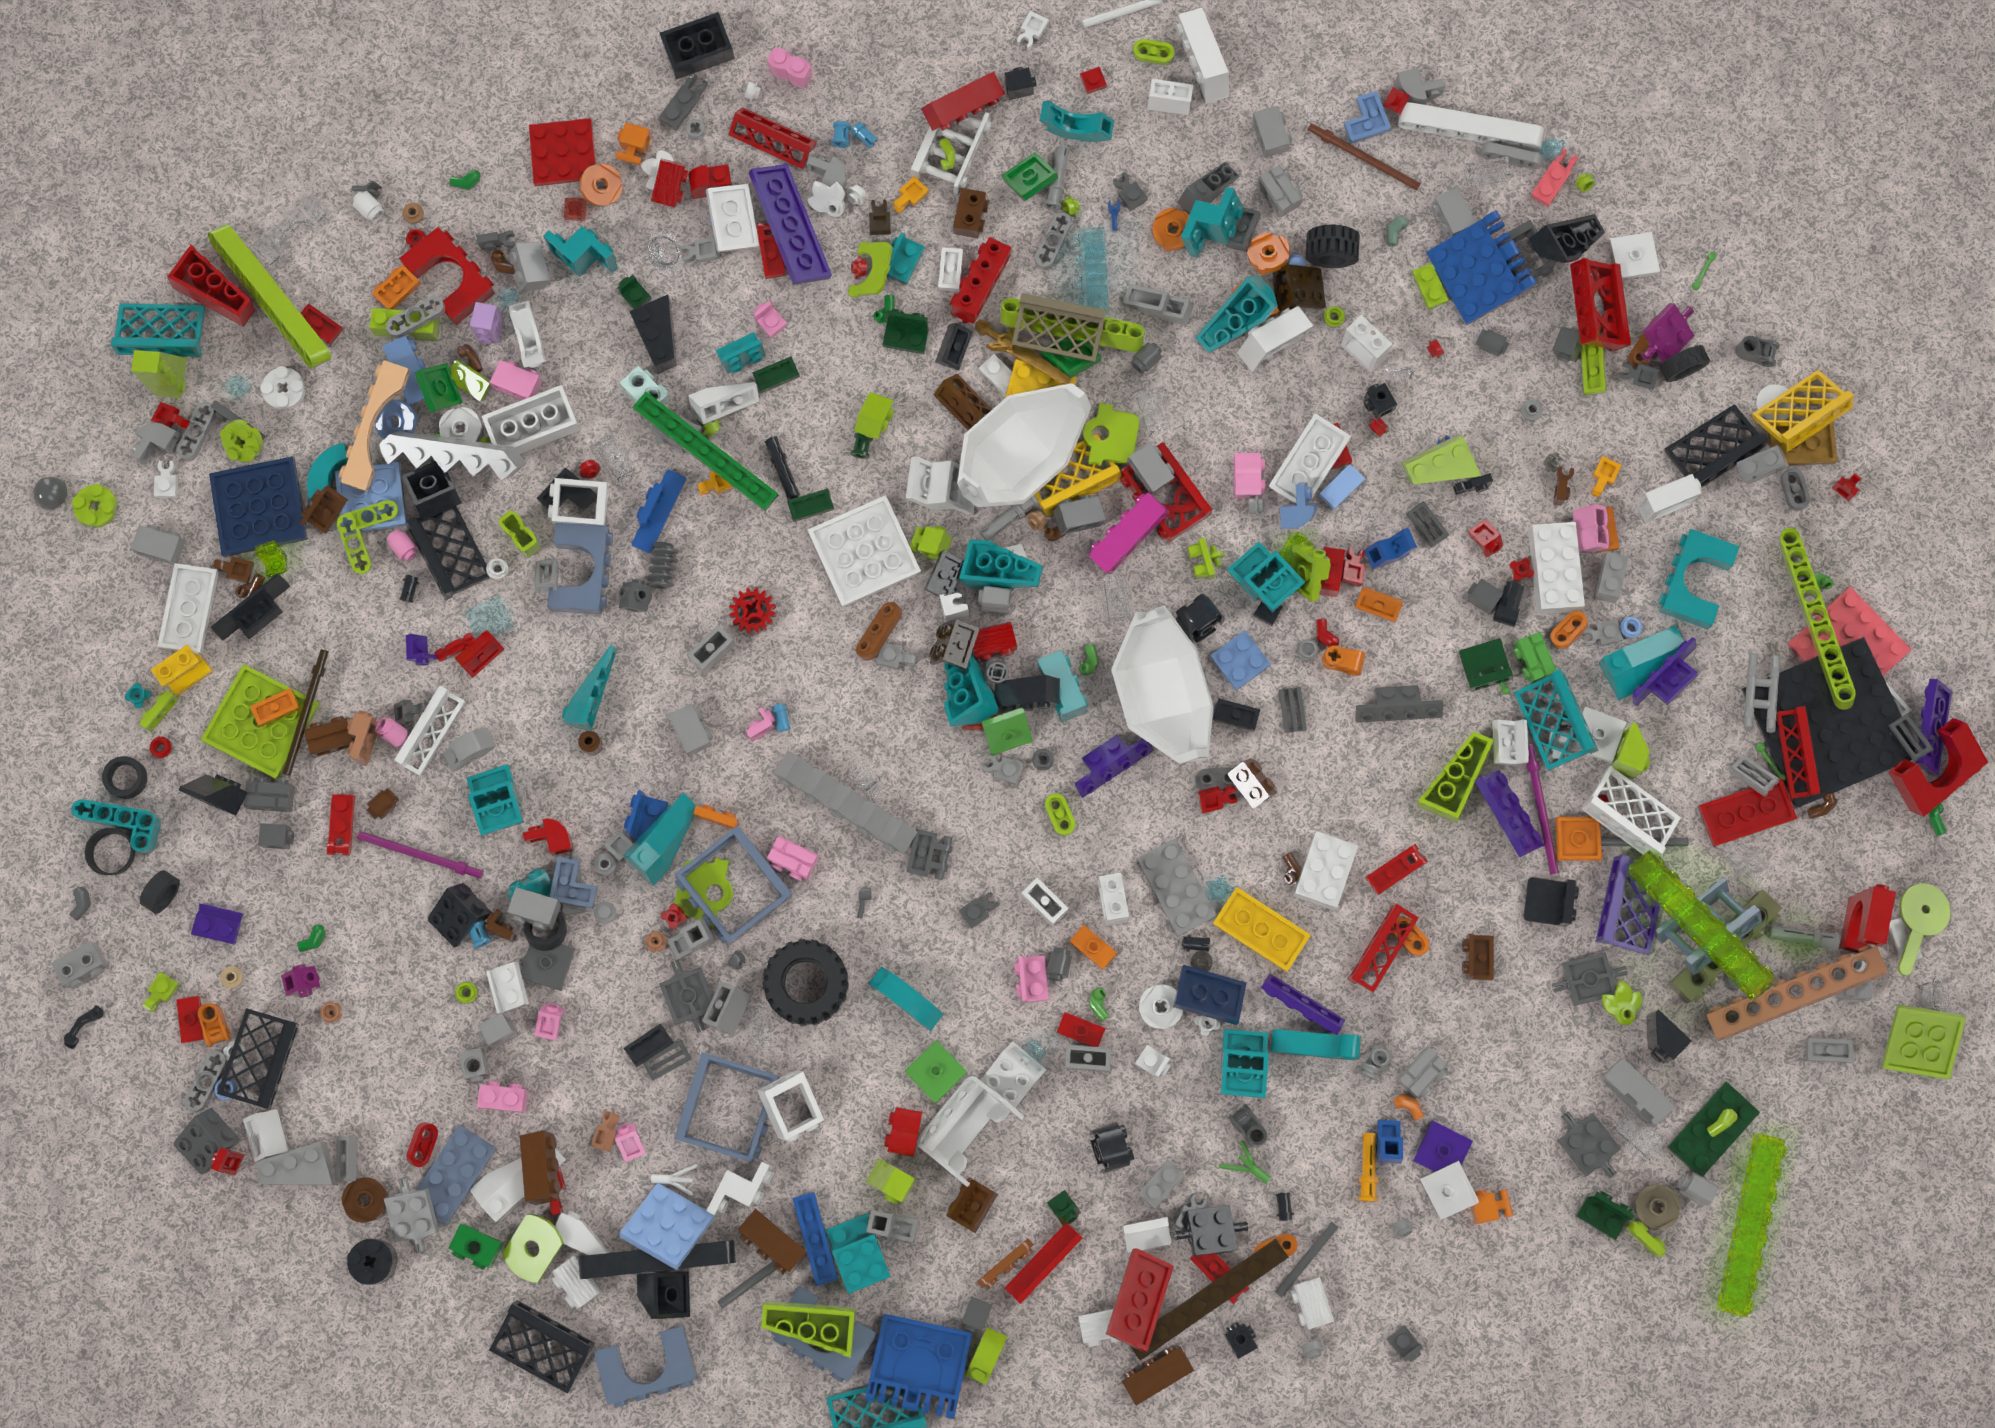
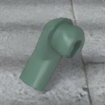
M1403 216L1395 217L1387 226L1388 246L1398 245V232L1401 229L1407 228L1409 223L1407 218Z

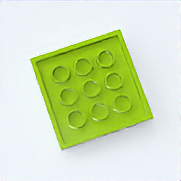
M243 664L200 740L275 779H279L284 769L306 696L292 689L300 710L259 727L250 706L290 687ZM315 700L305 730L320 706V703Z

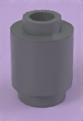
M1482 329L1476 341V345L1480 346L1479 349L1497 357L1500 353L1505 354L1509 343L1506 342L1507 337L1490 329L1488 331Z
M1147 342L1133 356L1131 365L1141 374L1145 371L1148 372L1162 358L1161 348L1155 343Z
M1053 948L1046 972L1051 980L1062 982L1063 978H1068L1072 960L1070 950Z

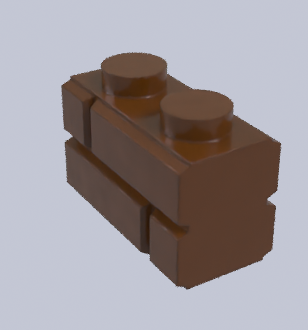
M338 716L332 718L331 722L327 724L322 722L311 724L310 729L304 731L310 754L316 758L349 748L350 743L355 741L348 734L347 726L349 719Z

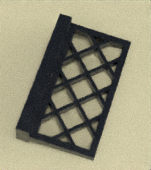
M1734 404L1666 447L1664 451L1684 477L1691 475L1686 469L1687 463L1700 465L1699 471L1694 473L1693 476L1699 480L1703 488L1737 466V462L1751 457L1765 447L1767 438L1763 433L1759 434ZM1733 412L1738 418V424L1725 422L1726 416ZM1712 425L1721 426L1720 435L1709 434L1708 427ZM1724 427L1737 429L1736 437L1723 436ZM1739 430L1749 431L1752 437L1748 440L1738 438ZM1694 436L1703 437V446L1690 445L1691 438ZM1707 438L1719 440L1718 449L1705 447ZM1722 441L1735 442L1734 448L1730 451L1722 450ZM1677 447L1685 448V458L1676 456L1672 450ZM1689 449L1702 451L1701 460L1688 458ZM1704 452L1716 453V460L1713 462L1703 461Z
M457 506L422 521L421 517L417 519L413 517L407 520V527L445 601L452 598L454 594L490 578L486 572L487 565ZM453 510L456 516L453 523L442 520L445 512ZM427 520L437 522L433 532L424 529L422 523ZM440 523L451 527L448 537L437 533ZM455 528L464 531L463 541L451 538ZM435 537L446 540L443 550L434 548L432 543ZM449 542L461 545L458 555L446 552ZM464 546L474 550L475 553L472 560L461 556ZM444 555L456 559L452 569L443 566L442 560ZM459 560L470 563L467 573L455 570ZM473 565L482 567L485 572L484 575L479 577L470 575ZM454 574L465 577L462 585L454 587L451 582Z
M246 1008L217 1094L271 1110L299 1024ZM249 1015L258 1016L262 1025L250 1030L247 1024ZM263 1018L269 1019L270 1021L265 1023ZM273 1022L282 1023L281 1033L272 1037L267 1026ZM245 1027H246V1029H247L248 1032L243 1035L244 1030H245ZM264 1028L270 1039L257 1044L252 1033ZM250 1035L255 1046L243 1052L240 1046L241 1039ZM279 1037L278 1042H277V1045H276L274 1039H276V1038ZM272 1042L275 1048L274 1053L265 1058L259 1047ZM257 1049L262 1060L250 1066L245 1055ZM243 1057L248 1068L236 1074L232 1066L233 1062ZM264 1063L268 1070L267 1074L258 1080L252 1069ZM230 1071L233 1073L231 1077H229ZM250 1071L255 1082L243 1088L238 1076ZM235 1078L240 1090L234 1093L225 1092L226 1083ZM256 1084L260 1090L258 1101L249 1099L245 1092L246 1089ZM242 1092L244 1097L238 1096L237 1094Z
M516 1300L508 1309V1314L489 1351L568 1394L595 1342ZM512 1317L520 1321L522 1330L511 1333L509 1322ZM535 1329L540 1332L542 1341L531 1344L527 1331ZM523 1333L527 1345L516 1348L512 1336ZM508 1337L512 1350L504 1352L497 1348L499 1341ZM552 1340L559 1342L561 1352L550 1354L547 1342ZM543 1344L546 1356L535 1359L532 1347ZM528 1348L532 1361L524 1363L519 1360L517 1351ZM575 1351L582 1355L579 1363L570 1365L567 1356L568 1352ZM563 1354L566 1367L555 1370L552 1357ZM548 1359L551 1372H540L537 1362ZM568 1371L570 1380L567 1386L559 1382L556 1373Z

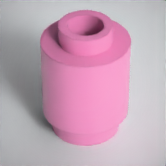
M397 529L389 534L386 539L388 546L401 561H410L415 558L418 547L405 532Z
M383 717L375 726V732L378 737L394 747L403 745L408 738V730L391 718Z

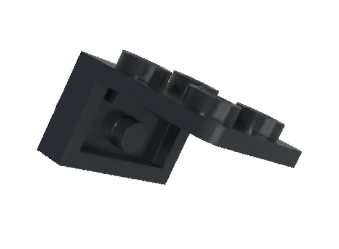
M1534 877L1529 878L1526 888L1524 920L1563 927L1571 925L1572 921H1575L1577 909L1573 908L1574 900H1577L1579 895V887L1576 886L1577 880L1567 879L1561 882Z
M461 883L448 887L429 914L428 921L453 947H458L473 925L486 920L491 911L472 892L470 887Z

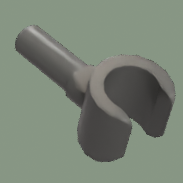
M370 181L364 186H352V191H368L375 198L380 196L376 190L382 189L375 181Z
M862 888L859 891L857 918H863L865 900H872L871 888Z

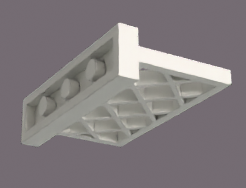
M1612 766L1606 769L1589 800L1581 808L1651 861L1663 854L1666 849L1664 846L1681 818ZM1610 775L1617 779L1618 786L1610 787L1608 780ZM1625 789H1631L1635 793L1636 799L1628 800ZM1620 790L1623 801H1614L1612 791ZM1606 792L1609 802L1605 803L1597 797L1599 793ZM1643 802L1650 803L1654 812L1646 813ZM1637 803L1640 814L1632 815L1629 804ZM1616 805H1624L1625 816L1617 812ZM1661 815H1666L1672 820L1670 825L1663 826ZM1655 816L1658 827L1650 828L1647 817ZM1634 818H1642L1643 829L1635 825ZM1651 831L1660 832V843L1653 839Z

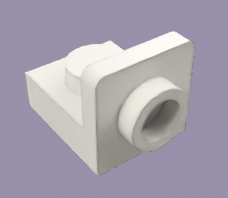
M1148 1045L1135 1063L1155 1078H1158L1160 1074L1165 1076L1171 1066L1168 1064L1169 1057H1165Z

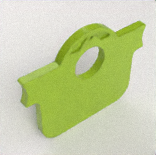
M1099 402L1097 417L1089 420L1083 429V439L1091 448L1088 464L1102 466L1103 461L1127 464L1128 457L1135 451L1139 418L1133 413L1113 410V404ZM1098 427L1105 428L1109 436L1105 440H1097L1092 435L1093 430Z
M717 857L714 863L705 862L686 877L716 917L718 911L725 909L733 898L732 886L726 879L729 860H721ZM692 860L686 861L683 867L690 863ZM719 885L723 889V896L719 901L712 902L707 898L706 891L710 886ZM678 887L674 903L684 911L686 917L703 919L702 915L704 912L701 908L695 909L688 900L691 897L686 890L682 892ZM712 924L711 926L708 925V927H710L711 929H714V925H713V924Z

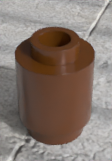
M585 731L579 736L578 745L585 754L594 756L601 752L603 742L597 733ZM589 740H593L592 744L586 745Z
M386 788L384 791L381 790L367 803L369 808L366 811L374 819L379 817L382 820L397 806L396 803L399 799L389 788Z

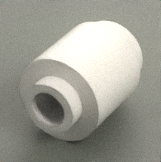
M368 191L358 192L354 196L353 207L365 219L376 222L384 214L382 205Z

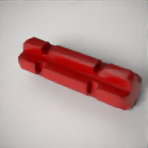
M467 633L462 639L458 638L445 645L444 649L441 647L434 653L437 655L438 661L442 662L448 659L449 655L452 657L463 651L475 638L472 633Z

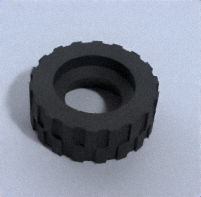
M1697 345L1669 357L1659 367L1666 382H1673L1698 372L1709 364L1710 359L1704 346Z

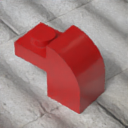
M707 164L693 168L688 173L692 199L707 197L706 190L708 188L732 186L729 164L707 167Z
M550 818L542 819L543 828L541 826H532L528 828L527 832H522L524 841L527 844L547 840L549 853L552 856L574 851L569 831L557 820Z

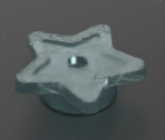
M1548 139L1542 144V149L1538 153L1545 155L1546 161L1550 160L1553 156L1562 155L1561 148L1564 145V140Z
M1221 876L1217 881L1206 882L1210 889L1207 897L1209 900L1216 899L1225 904L1227 894L1234 891V887L1226 884L1224 876Z

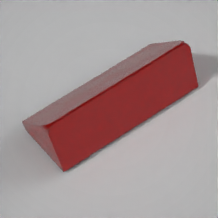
M485 630L458 654L455 660L473 678L496 658L504 648L488 630Z

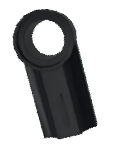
M1506 582L1503 589L1504 593L1496 607L1493 621L1511 627L1515 626L1520 611L1518 607L1524 586L1516 582Z

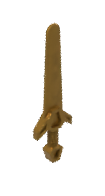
M981 319L975 322V330L980 336L986 334L997 341L986 345V348L989 350L1008 352L1064 385L1070 383L1069 376L1030 349L1012 345L1015 331L1009 326L1008 333L1000 334L990 327V322Z

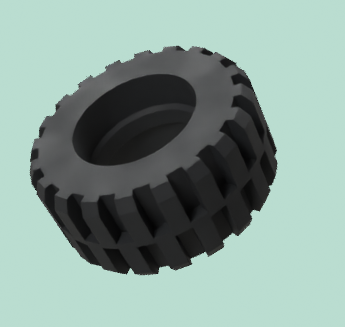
M798 939L797 942L791 941L786 943V946L783 948H778L775 951L776 954L769 958L767 968L764 969L763 989L770 1007L781 1018L800 1026L820 1024L819 1022L829 1020L835 1012L837 1013L841 1009L840 1006L845 1002L846 993L849 988L848 973L843 961L830 946L813 939L811 941ZM801 962L817 964L822 968L827 979L823 995L811 1003H800L793 1000L785 988V979L788 971L794 965Z

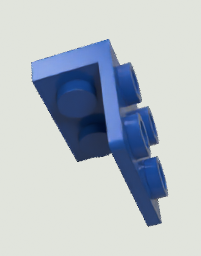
M638 790L637 795H633L631 799V815H627L624 828L626 833L632 839L638 840L667 809L669 803L647 797L643 791Z

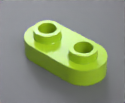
M1139 39L1133 46V55L1141 62L1167 65L1174 59V48L1167 42ZM1144 49L1147 53L1141 54L1139 51ZM1166 53L1167 57L1163 58L1160 54Z
M1053 793L1049 795L1045 800V809L1057 834L1068 836L1075 829V820L1067 801L1061 794ZM1053 802H1058L1060 804V807L1058 809L1052 808L1051 804ZM1061 822H1067L1068 828L1062 829L1060 827Z
M1631 1221L1626 1227L1627 1231L1653 1255L1661 1259L1666 1253L1664 1249L1665 1243L1655 1236L1653 1238L1647 1233L1649 1229L1642 1222L1637 1221L1636 1223Z

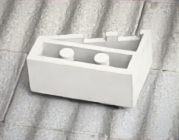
M1299 306L1292 310L1290 308L1284 310L1279 315L1280 317L1276 319L1272 317L1263 324L1264 326L1260 328L1256 326L1248 332V338L1237 353L1251 372L1257 370L1261 361L1265 359L1270 361L1274 358L1273 354L1282 349L1286 350L1309 333L1313 325Z

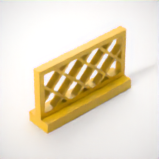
M1817 370L1752 413V418L1781 443V448L1787 453L1853 409L1854 394L1849 390L1844 392L1822 372ZM1818 378L1823 383V387L1810 386V383ZM1798 391L1807 392V398L1794 397V394ZM1810 392H1823V398H1809ZM1825 393H1835L1838 397L1835 399H1825ZM1781 402L1791 403L1790 409L1777 408V405ZM1793 403H1806V410L1793 409ZM1809 404H1822V408L1819 410H1809ZM1765 413L1774 414V420L1763 419L1761 416ZM1777 414L1790 415V420H1776ZM1792 415H1806L1803 421H1792ZM1776 426H1789V430L1781 434L1776 430Z
M1098 434L1093 435L1095 439L1101 440ZM1084 440L1077 443L1073 453L1081 454L1079 462L1069 461L1068 466L1076 467L1074 476L1062 474V470L1055 476L1057 480L1054 486L1046 484L1042 487L1053 490L1050 497L1042 500L1039 495L1041 489L1034 494L1044 516L1047 518L1053 515V511L1059 505V502L1071 499V502L1077 501L1082 496H1091L1119 482L1121 471L1114 462L1109 461L1107 462L1110 467L1104 470L1097 469V464H1093V467L1082 465L1084 455L1090 456V452L1086 451L1088 445ZM1079 469L1091 471L1089 477L1086 479L1077 478ZM1060 479L1072 481L1070 487L1066 489L1059 488Z

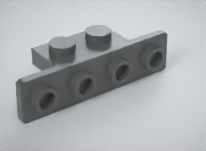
M1418 685L1375 688L1374 692L1376 704L1356 706L1355 722L1368 723L1441 718L1444 704L1443 700L1421 701Z

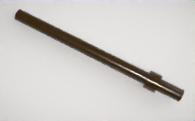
M320 649L316 665H313L311 674H313L282 772V774L291 776L320 679L324 677L326 671L324 666L329 654L327 650Z

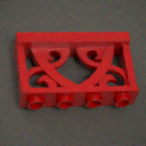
M1582 258L1571 263L1570 269L1580 344L1609 348V351H1618L1630 346L1631 339L1620 264H1607L1592 261L1588 258ZM1597 291L1603 300L1604 313L1602 316L1595 307L1594 296Z
M1161 442L1157 445L1162 453L1161 459L1165 464L1168 463L1174 471V479L1168 485L1175 483L1180 485L1175 492V505L1163 504L1170 513L1157 525L1158 529H1156L1161 539H1166L1170 543L1202 520L1211 516L1213 510L1165 443ZM1128 465L1121 470V477L1119 479L1126 489L1130 488L1133 492L1132 498L1136 501L1143 494L1141 490L1145 489L1143 483L1135 482L1133 479L1134 470ZM1181 494L1188 497L1186 501L1181 500L1183 505L1179 503V496ZM1198 510V515L1187 522L1185 521L1184 513ZM1175 514H1179L1181 519L1180 525L1174 529L1169 528L1165 520L1171 518L1174 523L1176 519Z

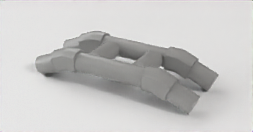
M1749 654L1744 710V730L1746 731L1753 729L1754 708L1767 709L1766 731L1769 733L1775 732L1780 655H1772L1770 679L1756 678L1758 654ZM1756 686L1769 687L1768 700L1755 699Z

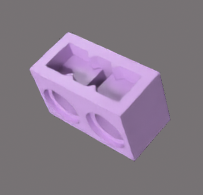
M476 302L470 327L479 342L484 344L498 343L504 319L497 306Z

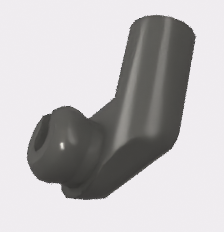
M77 887L73 891L76 907L69 915L77 921L91 905L89 892L83 887Z

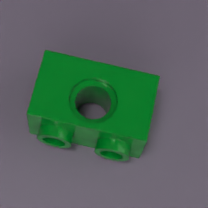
M460 1223L448 1249L453 1251V1256L461 1260H465L467 1257L473 1260L472 1265L485 1270L486 1267H493L504 1243L466 1224ZM475 1241L480 1244V1251L477 1254H473L470 1250L471 1244Z

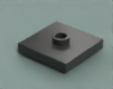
M561 944L553 950L541 951L529 945L521 968L522 979L562 991L575 948Z

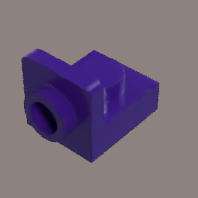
M417 634L406 635L407 661L416 662L418 666L429 665L430 661L437 660V655L428 654L427 636Z

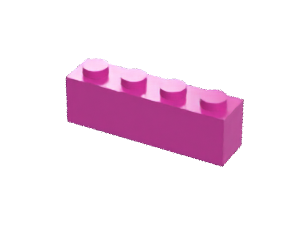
M1143 493L1135 501L1136 505L1131 511L1129 509L1126 510L1120 517L1121 521L1106 531L1105 534L1107 536L1101 542L1097 541L1090 550L1092 552L1089 556L1106 573L1112 574L1170 513L1152 494L1147 493L1145 495Z

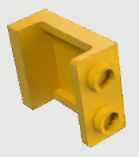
M188 644L150 669L161 686L166 687L168 685L177 697L213 672L203 656Z

